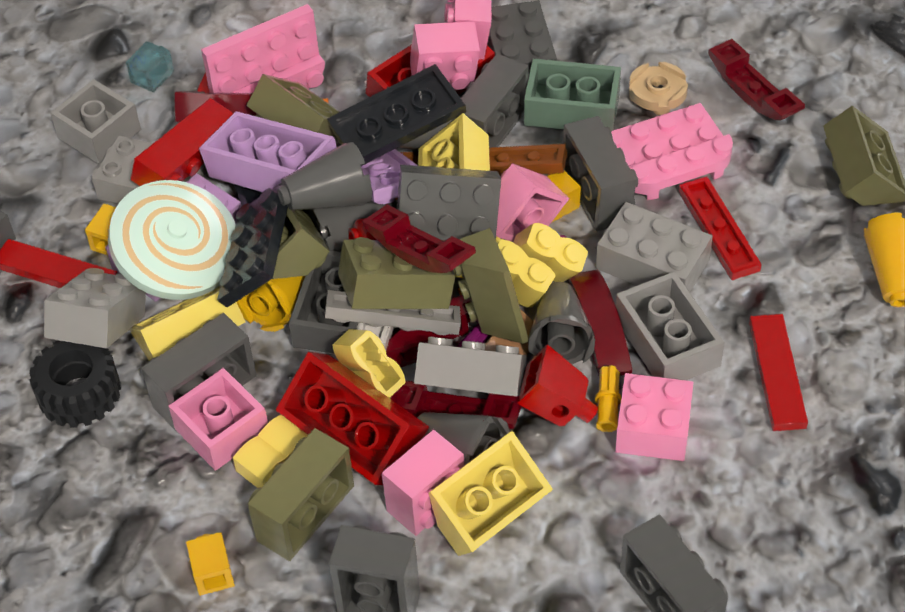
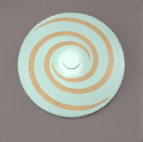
M176 180L155 181L137 187L119 202L111 218L108 231V246L111 257L120 273L138 289L163 299H192L205 295L220 285V280L224 275L226 267L225 258L229 253L232 242L231 235L235 230L236 224L225 205L205 189Z

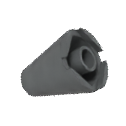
M353 142L344 143L282 178L281 186L277 187L281 204L283 206L287 205L290 210L363 206L371 202V181L369 174H363L360 165L365 164V161L358 147Z
M394 198V201L388 203V205L397 209V201ZM371 200V202L363 206L308 209L313 224L316 226L328 249L341 252L343 240H349V228H353L354 222L357 219L371 216L386 204H377Z
M565 282L551 283L546 293L540 299L528 337V349L534 356L548 344L573 365L583 360V363L586 362L594 352L595 335L573 287Z
M424 412L417 417L429 426L424 437L434 429L464 454V466L510 432L507 422L496 416Z

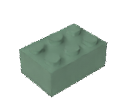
M533 58L524 98V126L564 130V124L599 116L604 126L614 131L620 94L621 67Z

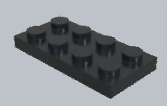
M434 64L327 118V121L341 145L353 142L361 152L365 164L457 118L462 113H466V106L437 65Z
M281 183L273 189H266L251 204H244L236 214V226L231 235L232 242L229 253L225 258L226 267L224 275L220 280L221 287L217 299L225 307L231 306L273 279L288 206H283L278 197L277 187L281 186Z

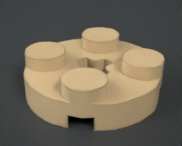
M659 62L658 66L649 67V63L637 67L630 76L629 99L638 106L653 111L656 115L669 113L671 109L680 106L687 97L688 83L686 82V75L679 67L673 64ZM660 85H663V88H655V87H653V86L658 87V86H660Z

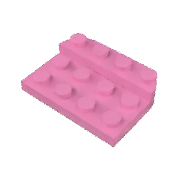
M308 4L201 49L210 93H253L262 74L299 82L308 89L318 87L324 80L322 73L325 61L319 55L314 11Z
M701 103L611 131L613 141L617 148L620 147L623 150L625 161L629 168L634 169L637 174L638 187H635V193L647 195V200L659 198V190L706 174H710L713 180L718 179L723 175L724 169L731 160L733 142L730 134L723 136Z

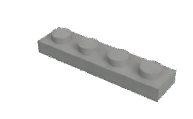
M328 290L325 310V318L333 319L340 323L349 321L366 323L373 327H399L405 331L423 330L431 331L438 335H459L461 325L459 306L450 305L449 309H352L345 292Z

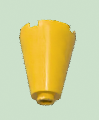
M902 213L883 214L868 221V228L864 227V238L884 301L890 303L893 307H905V218H902Z
M305 276L271 279L238 300L237 305L244 319L250 324L256 321L263 325L260 329L264 331L276 332L283 329L290 321Z

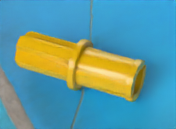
M613 365L603 366L600 369L599 392L595 395V401L598 403L596 428L603 432H613L618 426V405L621 403L622 396L619 394L620 372Z

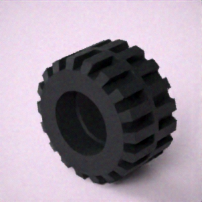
M60 340L53 342L54 346L51 348L46 346L41 350L42 356H36L33 360L34 367L30 368L29 374L31 379L29 380L42 413H45L48 420L51 422L55 420L57 425L63 427L69 423L70 428H77L81 423H84L85 426L91 425V421L96 418L100 421L105 417L104 413L106 411L111 412L115 408L114 402L119 401L121 396L119 392L121 390V382L108 348L66 341L60 342ZM86 378L84 381L78 384L65 386L68 382L74 379Z

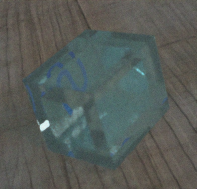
M148 41L126 61L131 83L151 92H155L174 72L170 50Z

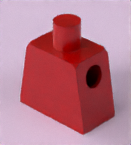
M548 344L527 364L518 399L520 406L558 426H565L575 416L589 423L598 411V406L585 398L589 382L587 377Z

